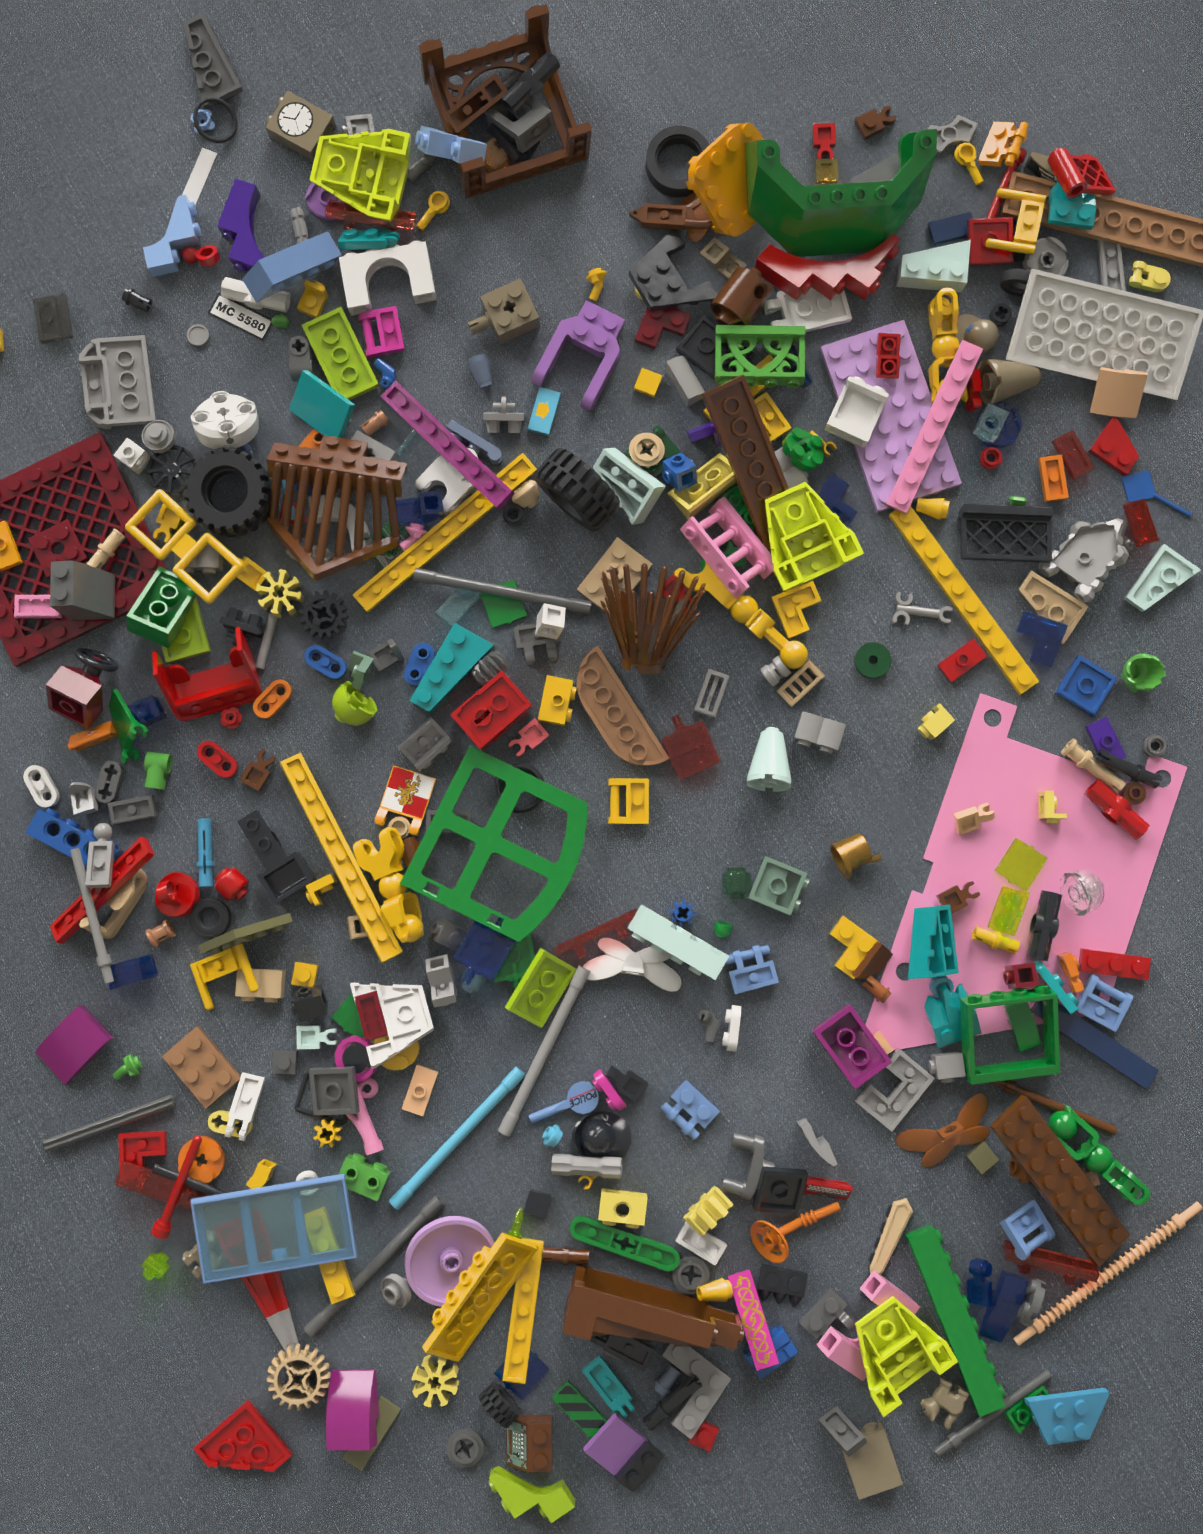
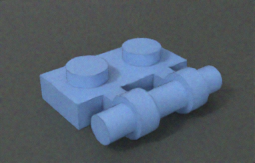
M759 945L752 946V949L742 952L739 950L733 951V954L729 955L726 961V965L735 963L737 968L728 972L734 994L779 983L773 960L763 961L762 956L770 954L768 945L761 947ZM755 958V965L744 967V960Z
M687 1079L671 1095L677 1103L671 1107L665 1102L660 1108L666 1114L665 1117L669 1121L673 1120L681 1128L680 1131L684 1135L688 1134L693 1140L700 1134L694 1126L699 1123L705 1129L720 1112ZM682 1108L692 1116L688 1122L679 1114Z

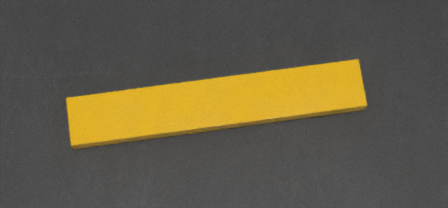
M521 1238L533 1243L537 1251L515 1282L502 1381L526 1384L544 1241Z

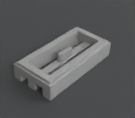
M708 669L694 712H699L715 719L730 677L729 675ZM711 675H714L715 678L704 709L700 708ZM719 678H723L724 680L713 711H708Z

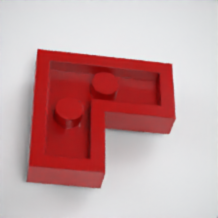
M167 1130L118 1134L120 1181L145 1179V1156L167 1154Z

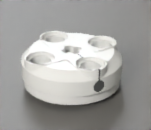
M226 391L213 393L191 415V421L197 438L203 445L212 449L224 447L225 450H228L230 447L237 448L243 446L255 437L259 429V418L255 403L244 397L229 394Z

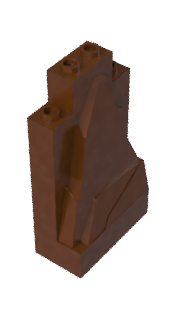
M582 1264L576 1265L564 1309L562 1333L589 1341L592 1336L610 1334L710 1349V1346H722L736 1350L737 1344L742 1343L744 1329H742V1323L738 1314L711 1307L710 1301H699L697 1297Z

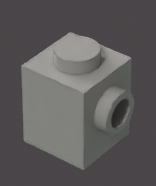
M954 1051L931 1054V1060L928 1061L930 1074H933L934 1078L938 1080L941 1079V1083L954 1082L955 1078L966 1076L963 1053Z

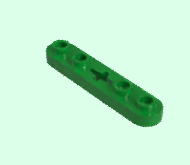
M583 1215L576 1216L570 1223V1233L573 1238L664 1271H673L680 1263L679 1252L672 1246L615 1226L605 1225L601 1221ZM627 1237L628 1242L637 1247L626 1246L625 1249H622L621 1244L613 1240V1238L624 1240Z

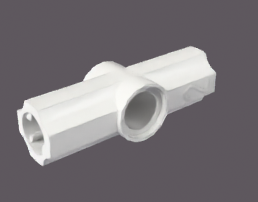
M225 277L221 285V296L223 298L243 302L248 307L258 310L263 309V307L284 313L289 310L291 297L289 292L279 291L256 303L243 281Z

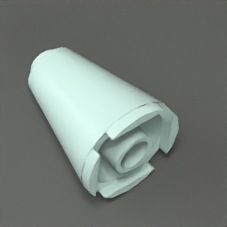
M768 727L760 734L746 778L747 786L752 789L765 791V787L773 788V792H779L791 788L792 780L784 735L778 728Z

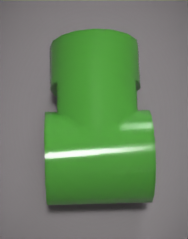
M147 752L144 761V769L147 772L146 788L165 790L166 777L172 769L173 758L171 754Z

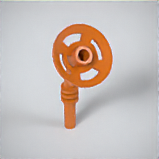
M837 1201L818 1210H810V1213L805 1212V1215L802 1213L799 1218L778 1229L769 1222L756 1221L750 1229L751 1240L763 1257L771 1262L781 1263L789 1255L788 1244L784 1238L785 1235L802 1226L808 1227V1224L818 1223L817 1220L841 1211V1207ZM759 1234H762V1236H763V1242H764V1244H765L766 1246H764L763 1243L761 1242V1240H760V1238H759ZM772 1251H773V1252H780V1251H781L782 1254H781V1255L774 1254V1253H772Z

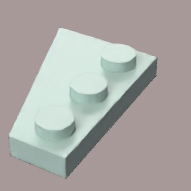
M1163 544L1127 593L1124 600L1143 612L1201 569Z

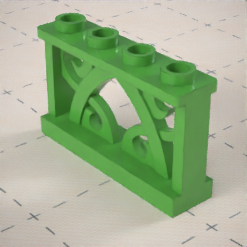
M716 325L715 384L721 385L740 375H744L749 387L764 385L765 387L773 388L777 385H786L789 388H796L803 385L805 380V326ZM721 343H727L731 353L721 357ZM741 343H749V347L747 349L741 351L739 350L744 348V346H742ZM756 343H763L766 351L776 356L768 365L761 369L752 365L744 357L754 350ZM771 343L779 344L775 349L770 346ZM792 344H798V357L789 353ZM734 358L735 360L729 364V368L735 367L737 371L725 372L722 368L723 363L728 359ZM785 358L792 360L796 364L797 370L795 372H783L784 367L791 369L790 364L784 361Z

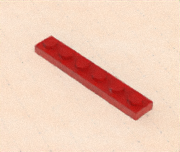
M141 836L113 863L111 887L90 888L96 912L155 855L148 839ZM82 895L50 925L56 943L64 944L80 928V921L87 917Z

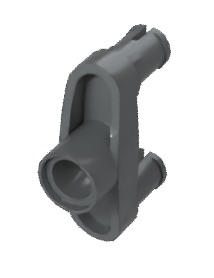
M733 1132L731 1146L750 1150L751 1158L746 1179L740 1182L723 1177L720 1190L739 1195L742 1199L750 1200L758 1185L762 1166L774 1167V1162L764 1160V1137L757 1135L752 1137Z

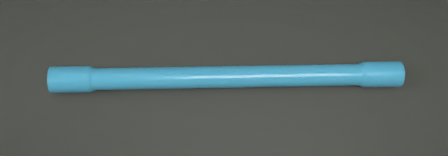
M515 1066L474 1113L420 1170L390 1198L389 1202L395 1209L399 1210L409 1200L415 1190L503 1097L513 1090L526 1076L520 1068Z

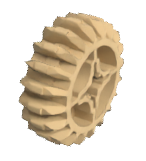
M297 1344L295 1351L291 1346L286 1348V1353L282 1350L279 1351V1358L274 1357L272 1360L274 1366H269L268 1372L271 1375L266 1380L272 1383L269 1385L268 1390L271 1392L276 1391L272 1398L275 1400L280 1397V1406L284 1405L285 1402L289 1403V1410L292 1409L293 1404H296L298 1411L301 1410L303 1403L307 1409L311 1407V1401L317 1404L320 1400L319 1396H325L326 1391L324 1388H328L330 1384L326 1380L331 1376V1373L326 1371L329 1368V1363H322L325 1358L324 1355L316 1356L317 1348L312 1353L309 1352V1344L305 1346L304 1350H301V1345ZM294 1360L305 1361L307 1364L299 1365ZM283 1366L286 1367V1373L289 1376L284 1385L280 1375ZM313 1370L317 1374V1384L314 1388L310 1385L311 1381L308 1377ZM296 1374H297V1375H299V1374L303 1375V1374H304L302 1380H300V1378H299V1380H297V1379L293 1380V1379H294V1377H295ZM293 1389H298V1390H300L302 1393H301V1394L293 1393V1392H291V1390H293Z

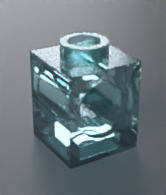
M988 403L978 420L973 434L977 435L984 442H994L999 436L1009 412ZM985 421L992 422L994 429L988 428Z

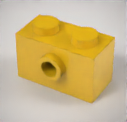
M547 675L538 716L539 722L565 727L566 722L571 721L573 709H570L569 705L570 700H575L577 687L573 686V680Z

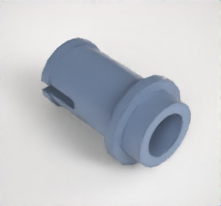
M669 1363L659 1381H655L654 1389L663 1396H666L667 1393L670 1394V1388L681 1374L680 1370Z

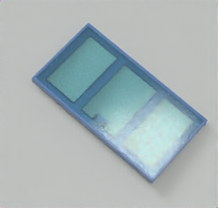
M345 1174L191 1199L203 1284L357 1258L358 1256Z

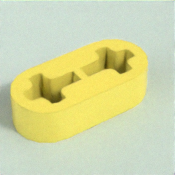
M218 1110L212 1113L208 1119L209 1128L214 1132L225 1134L227 1124H222L218 1127L214 1119L222 1116L221 1120L228 1122L229 1112ZM253 1123L250 1124L247 1135L252 1131ZM235 1126L232 1136L239 1137V1127Z

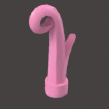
M373 1078L357 1083L360 1112L356 1116L346 1114L362 1137L366 1155L384 1150L382 1141L377 1136L364 1098H372L378 1092V1084ZM366 1084H369L372 1088L369 1093L362 1091Z

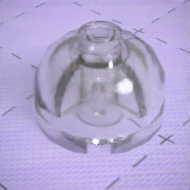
M1086 869L1073 870L1064 873L1060 878V881L1063 880V886L1060 887L1062 899L1070 911L1075 910L1078 912L1076 915L1083 916L1092 913L1103 903L1105 895L1104 884L1092 871Z

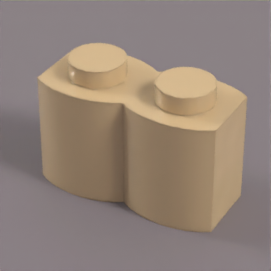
M252 968L259 988L255 993L249 991L242 969L237 970L235 996H241V1001H255V997L264 998V1002L276 1003L278 998H284L286 970Z

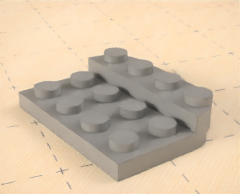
M145 335L91 340V343L79 354L85 400L84 406L89 419L96 427L111 430L113 426L148 424L151 421H155Z

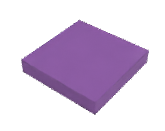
M614 1413L583 1449L587 1455L615 1476L645 1440H648Z

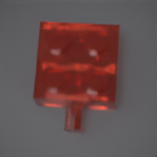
M680 715L670 718L676 731L662 738L661 742L679 781L721 762L703 720L690 726H684Z

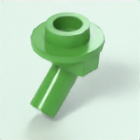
M129 1054L123 1058L124 1065L113 1073V1077L116 1080H120L127 1073L131 1077L140 1075V1069L143 1066L139 1057H133L132 1054Z

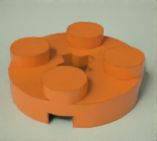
M201 1136L202 1143L196 1157L204 1154L207 1164L200 1166L195 1157L188 1177L203 1183H209L223 1171L226 1157L221 1144L212 1137ZM193 1139L187 1142L179 1152V1172Z

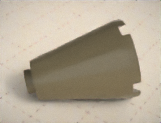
M995 359L983 360L977 367L980 370V377L982 379V391L979 393V397L985 404H995L1035 387L1041 380V370L1036 366L1020 362Z

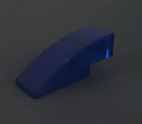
M1002 1269L996 1290H992L978 1333L979 1335L1000 1343L1003 1341L1025 1295L1029 1283L1026 1278Z

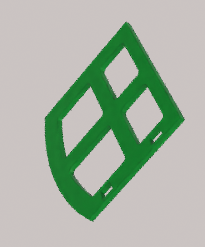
M469 746L400 884L520 942L548 916L572 878L584 843L588 803L479 749ZM474 769L484 771L506 783V787L487 825L483 828L453 813V809ZM524 792L568 814L564 843L559 860L556 863H552L501 836L521 794ZM445 829L474 842L476 845L456 887L453 889H449L422 875V870L442 831ZM493 853H497L536 872L548 880V883L537 898L515 920L471 899V894ZM428 882L440 888L437 895L424 889ZM491 914L504 919L501 927L488 921Z

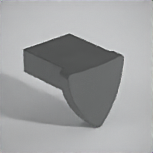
M392 638L387 639L386 642L368 652L370 657L374 658L373 662L380 673L399 661L400 663L405 661L400 648Z

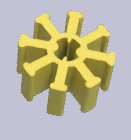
M282 569L279 570L278 582L275 583L272 574L267 572L263 577L267 582H270L271 586L264 587L260 584L256 586V591L260 596L267 595L264 599L258 600L259 604L267 611V608L274 603L271 613L278 618L282 617V605H286L288 613L292 616L297 610L293 605H290L289 601L294 600L300 603L304 601V596L300 591L298 593L293 592L297 588H302L298 579L294 576L287 583L290 576L286 570ZM278 590H281L283 592V597L280 598L278 596Z
M714 1186L707 1194L704 1193L700 1197L698 1203L688 1209L689 1212L683 1218L698 1235L703 1236L709 1228L712 1230L717 1225V1221L720 1218H724L727 1215V1210L733 1206V1203L718 1187Z
M427 1355L421 1364L425 1370L416 1366L412 1381L418 1380L421 1383H416L412 1392L416 1398L425 1391L429 1392L424 1401V1406H432L434 1394L438 1395L441 1407L448 1404L450 1394L447 1391L452 1392L453 1395L456 1394L460 1381L450 1379L457 1377L459 1368L456 1363L444 1370L442 1368L446 1364V1358L439 1357V1365L435 1367L431 1360V1355ZM434 1377L439 1378L438 1384L433 1383Z

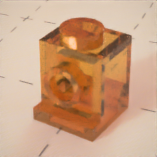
M493 137L486 143L487 149L484 160L485 169L489 173L510 166L507 153L502 148H497V140Z

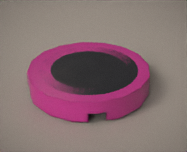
M355 1035L342 1040L335 1052L336 1066H355L357 1082L370 1078L376 1072L377 1067L371 1069L366 1047L374 1044L371 1041L365 1042L364 1037Z

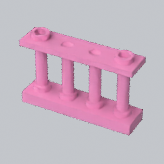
M722 497L708 511L711 514L709 517L698 523L692 516L680 530L737 599L750 587L747 584L750 579L759 574L765 580L774 572L772 556L728 500ZM717 522L725 533L712 540L705 532V529ZM731 539L739 550L726 558L718 547ZM746 557L753 567L740 575L733 564Z

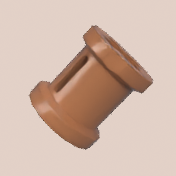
M168 919L163 920L162 924L153 929L148 928L145 930L150 943L155 948L159 946L160 942L169 937L174 938L176 936V932Z

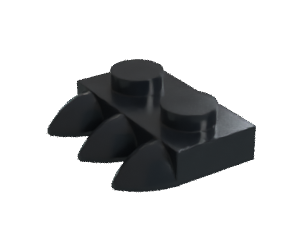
M761 1264L758 1295L764 1301L772 1291L777 1304H780L786 1295H789V1301L795 1307L800 1303L802 1297L804 1298L808 1274L807 1272Z

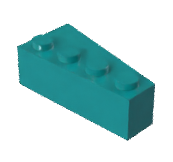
M454 623L412 695L410 702L432 715L452 695L456 688L472 673V669L485 656L495 650L494 644Z

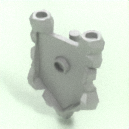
M1117 518L1106 523L1098 522L1092 524V526L1090 522L1077 521L1071 526L1070 535H1068L1066 541L1059 546L1058 550L1054 549L1052 551V562L1039 564L1038 569L1041 574L1050 577L1062 571L1068 576L1067 579L1070 582L1074 583L1076 581L1079 583L1074 593L1076 598L1082 603L1091 602L1094 599L1095 593L1102 589L1104 585L1102 581L1108 577V572L1125 564L1129 556L1125 546H1121L1123 545L1121 533L1124 525L1122 519Z

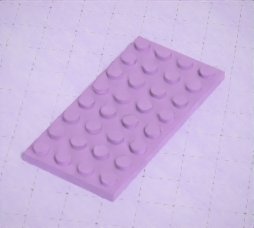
M904 320L820 347V352L837 401L849 376L859 377L870 386L882 387L889 394L865 448L853 444L876 513L891 508L886 506V503L932 406L931 395ZM878 333L901 334L899 379L876 378ZM945 434L942 436L913 501L958 487L962 484Z

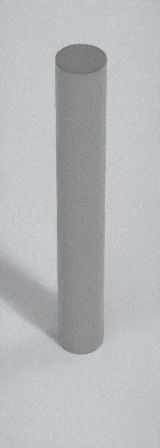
M274 603L271 605L256 663V668L263 670L278 618L271 613Z

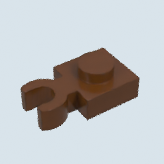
M885 106L879 114L873 109L855 118L854 122L863 140L883 132L884 125L889 126L895 122L896 115L890 118L885 115L891 111V106Z
M263 749L258 753L257 764L250 761L239 779L259 792L272 773L267 770V767L273 765L276 761V756L274 755L268 761H265L264 755L266 751Z
M970 881L963 885L962 890L959 889L958 885H955L936 895L941 905H950L951 914L968 906L965 899H975L980 896V893H969V887L975 884L974 881Z

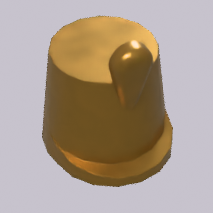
M860 833L830 844L832 857L839 871L846 879H850L852 871L860 866L882 859L881 854L872 856L867 841Z

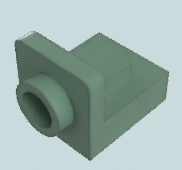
M353 651L348 670L352 671L351 677L354 678L352 687L359 690L362 689L370 676L374 658Z

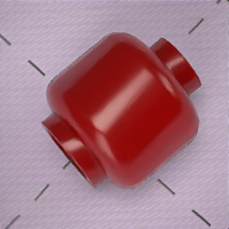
M227 867L214 879L216 881L215 889L227 901L234 899L239 901L248 893L246 888L248 887L249 880L237 868L229 869Z

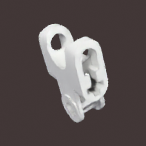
M468 448L478 458L476 452ZM442 455L421 474L415 484V487L421 492H427L436 485H442L447 488V494L440 503V509L445 515H449L475 488Z

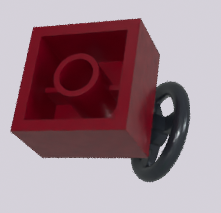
M77 648L74 654L85 665L83 669L60 666L46 683L49 710L89 729L103 711L102 685L99 677L102 671H117L119 665L113 658L101 652L88 648Z

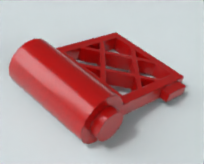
M1057 148L1050 153L1047 162L1067 198H1075L1082 193L1112 196L1116 192L1097 157H1092L1090 154H1082L1081 156L1070 155L1066 148Z

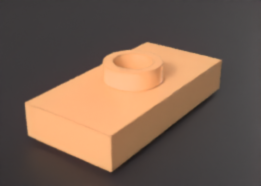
M416 1065L402 1106L403 1110L424 1116L439 1073L438 1071Z

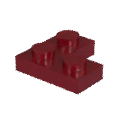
M647 307L636 334L635 342L655 349L662 330L683 337L691 314L677 308L650 311Z

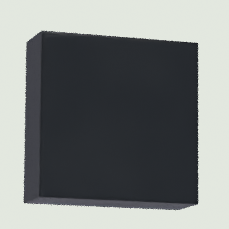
M530 1189L523 1213L546 1219L552 1195Z

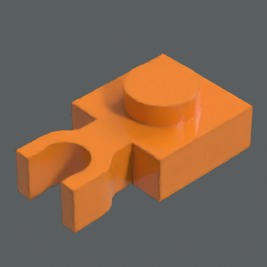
M1068 952L1057 955L1064 976L1068 979L1071 992L1075 991L1077 993L1084 990L1078 976L1080 975L1078 971L1080 965L1076 956H1072V953Z

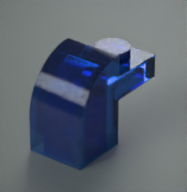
M831 472L820 488L818 495L825 502L824 504L840 517L839 520L842 523L847 522L850 524L857 511L840 500L850 485Z
M441 491L418 493L417 498L396 500L398 524L418 522V524L428 523L441 518L444 514Z
M153 954L111 965L114 981L108 984L110 990H114L159 976Z

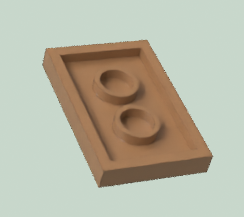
M200 1026L195 1027L162 1056L205 1109L241 1078L238 1071Z

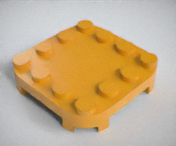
M752 123L728 125L725 127L726 131L700 155L693 156L688 162L690 165L688 181H685L688 190L695 192L713 223L711 228L714 232L724 236H740L756 223L748 215L745 143L764 139Z

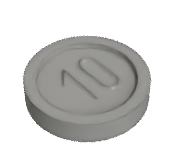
M195 324L188 329L187 339L193 346L202 347L208 343L210 334L205 326Z

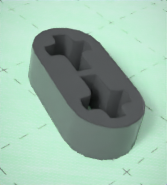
M109 761L102 766L95 790V796L98 801L108 804L117 799L124 776V768L121 764ZM114 767L115 770H118L117 775L114 774L111 778V774L108 773V769H112ZM108 789L109 792H112L111 797L107 796L105 800V795H102V791Z

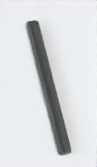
M168 1095L48 1138L43 1141L44 1149L49 1152L172 1108L176 1105L173 1095Z

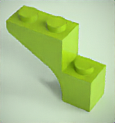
M500 1466L490 1471L489 1485L494 1493H499L504 1510L508 1514L511 1512L514 1519L538 1504L541 1515L544 1518L547 1517L551 1523L575 1508V1498L563 1479L553 1485L540 1487L529 1483Z

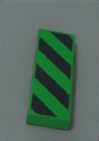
M569 1380L552 1395V1400L590 1439L608 1421Z

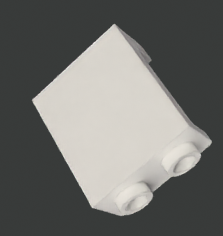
M849 376L824 430L865 448L889 394L882 387H873L866 384L859 377Z

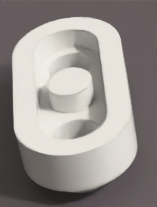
M37 765L28 767L24 772L23 778L35 802L41 807L50 808L55 806L59 801L60 795L48 771L44 767ZM39 773L41 778L39 781H36L35 775ZM51 793V799L47 801L46 794Z
M731 1005V1009H726L725 1023H729L728 1032L723 1034L722 1045L726 1046V1051L736 1052L741 1006Z

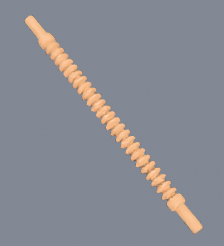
M1196 1202L1181 1214L1173 1215L1171 1221H1166L1165 1226L1161 1224V1229H1155L1156 1233L1151 1232L1150 1237L1145 1236V1241L1140 1240V1245L1135 1244L1134 1249L1129 1248V1253L1124 1252V1256L1120 1255L1118 1261L1116 1259L1113 1260L1114 1264L1109 1263L1108 1268L1103 1267L1104 1271H1098V1276L1093 1275L1092 1280L1087 1279L1088 1283H1082V1288L1077 1287L1076 1292L1071 1291V1296L1066 1295L1067 1299H1061L1060 1304L1055 1303L1056 1307L1051 1306L1049 1312L1046 1310L1044 1316L1040 1314L1039 1319H1033L1034 1323L1013 1338L1014 1341L1020 1346L1036 1333L1041 1334L1045 1331V1326L1050 1327V1322L1055 1323L1056 1318L1061 1319V1314L1066 1315V1310L1071 1311L1072 1306L1077 1307V1302L1082 1303L1081 1299L1084 1298L1086 1300L1088 1294L1092 1296V1291L1097 1292L1098 1287L1102 1288L1104 1282L1108 1284V1279L1113 1280L1114 1275L1119 1276V1271L1124 1272V1267L1129 1268L1130 1263L1135 1264L1134 1260H1140V1255L1145 1256V1252L1149 1253L1151 1247L1153 1249L1156 1248L1155 1244L1160 1245L1161 1240L1166 1241V1236L1171 1237V1232L1176 1233L1177 1228L1182 1229L1185 1227V1222L1203 1210V1207L1199 1202Z

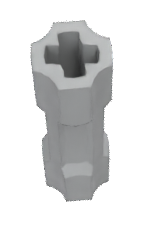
M554 1154L552 1156V1175L601 1176L602 1178L621 1179L622 1177L621 1157L598 1158L573 1156L570 1154Z

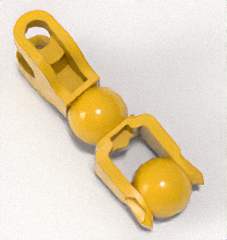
M951 288L941 289L928 305L929 326L932 331V340H934L932 352L936 358L928 368L932 404L943 383V380L939 382V367L949 368L960 346L958 339L955 337L958 333V296L956 291ZM948 295L951 298V303L947 298H944L942 296ZM965 387L960 400L966 403L968 394Z
M387 827L379 834L381 846L379 852L373 843L367 839L355 842L353 851L358 865L363 870L370 872L374 881L380 879L378 884L379 891L384 898L388 899L383 901L384 904L381 906V910L397 938L402 943H412L424 936L422 914L416 894L411 893V891L406 893L407 887L400 884L403 875L398 872L403 870L401 859L404 853V844L397 829Z

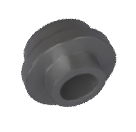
M1151 735L1143 743L1144 752L1150 757L1162 756L1167 748L1166 741L1159 735ZM1152 742L1157 744L1156 750L1151 748Z

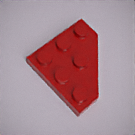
M249 1399L193 1448L207 1467L217 1468L218 1466L231 1467V1469L250 1470L252 1468L264 1469V1471L274 1472L293 1454Z

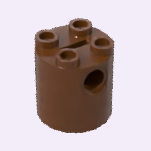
M737 266L717 294L710 307L719 325H750L770 297L774 288L761 278L762 273L758 269L751 267L749 270L742 266Z

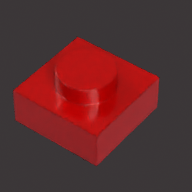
M703 1421L692 1439L688 1438V1442L710 1452L719 1428Z

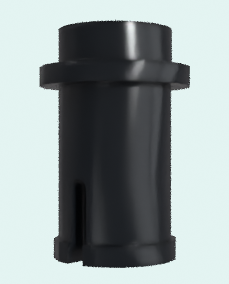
M126 288L122 294V300L125 301L126 305L131 304L144 310V312H148L150 307L142 304L143 302L152 306V299L135 292L134 288Z

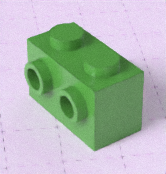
M358 1153L349 1154L345 1158L339 1174H345L347 1189L378 1201L391 1171L387 1170V1166L382 1163L374 1162L372 1164L365 1161L366 1157Z

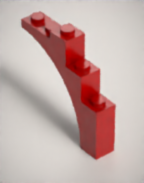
M892 234L884 243L868 253L838 261H816L800 258L769 244L757 257L755 268L762 273L761 277L795 300L802 294L806 295L811 287L830 301L836 294L840 295L845 287L863 300H866L870 294L874 295L881 285L879 280L887 265V261L889 259L892 261L899 252L897 247L900 238Z

